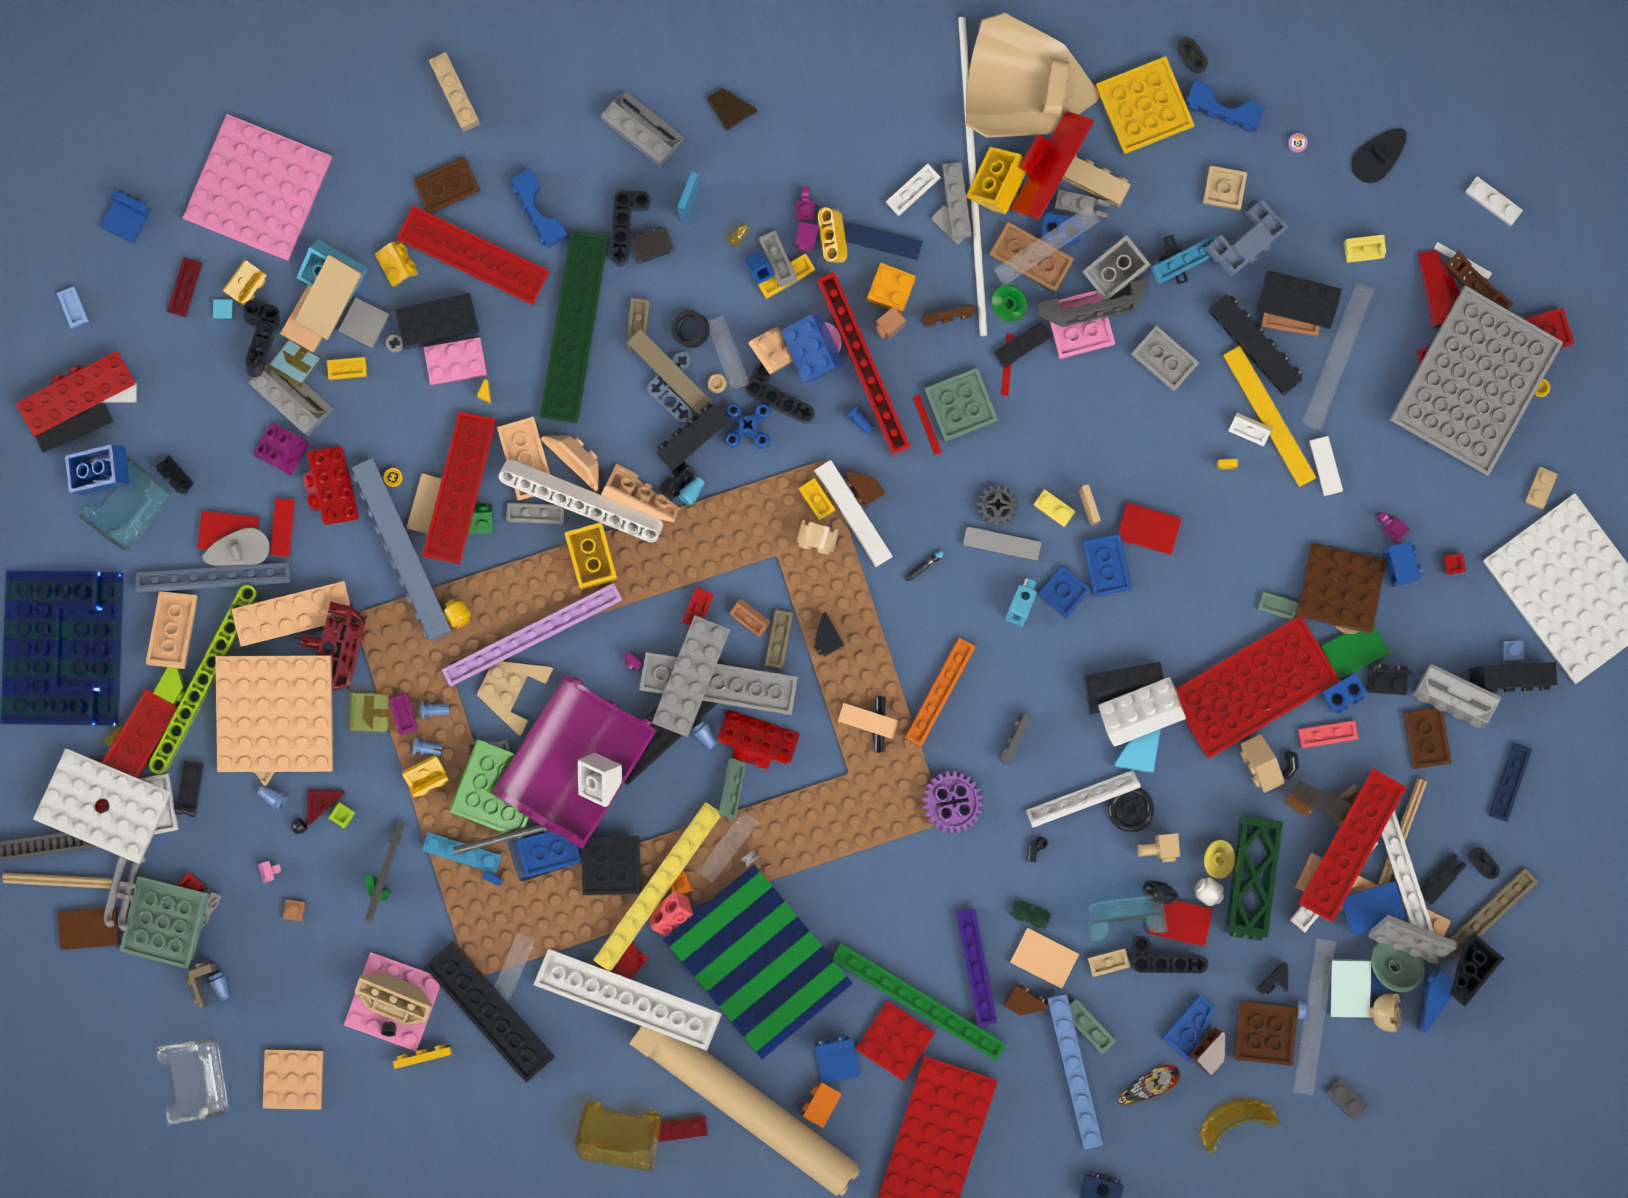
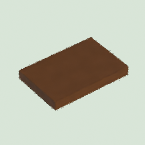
M465 156L413 180L424 206L430 214L481 192Z
M1436 708L1403 712L1412 768L1419 769L1451 764L1443 711Z
M116 906L112 913L113 927H107L104 923L106 907L57 912L60 950L119 945Z

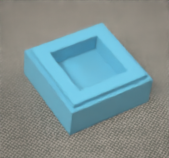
M213 299V319L233 320V300Z

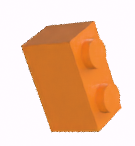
M821 1082L820 1085L816 1084L811 1092L814 1095L810 1102L806 1101L801 1111L804 1112V1118L823 1128L842 1093Z

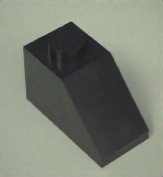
M826 612L822 613L815 638L816 644L814 645L818 655L823 654L824 657L845 646Z

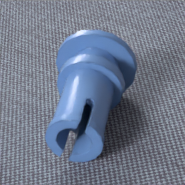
M422 700L420 703L421 719L424 720V716L432 717V715L449 716V703L431 704V702H428V704H424Z
M416 736L412 748L413 755L416 752H420V755L426 753L436 754L440 757L442 751L434 750V748L442 750L443 744L426 742L424 739L419 741L418 736Z

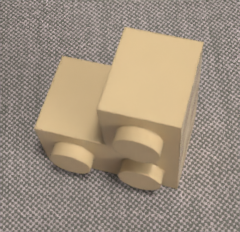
M1261 734L1240 744L1243 751L1240 755L1244 763H1249L1248 768L1252 775H1255L1252 779L1257 788L1261 787L1262 791L1266 793L1285 783L1277 758Z

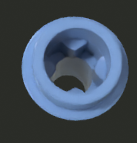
M703 720L691 728L692 735L708 749H711L718 743L708 723H705Z
M264 785L260 787L257 793L273 809H282L287 801V796H285L284 792Z
M222 971L207 977L209 980L208 984L219 998V1001L231 997L226 975H223Z

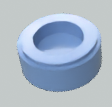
M1299 999L1297 1003V1019H1304L1307 1013V1001Z

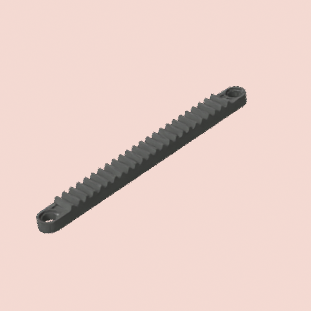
M64 832L0 842V862L98 847Z

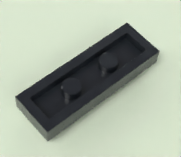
M1041 321L994 351V354L1003 368H1006L1051 339L1052 336Z

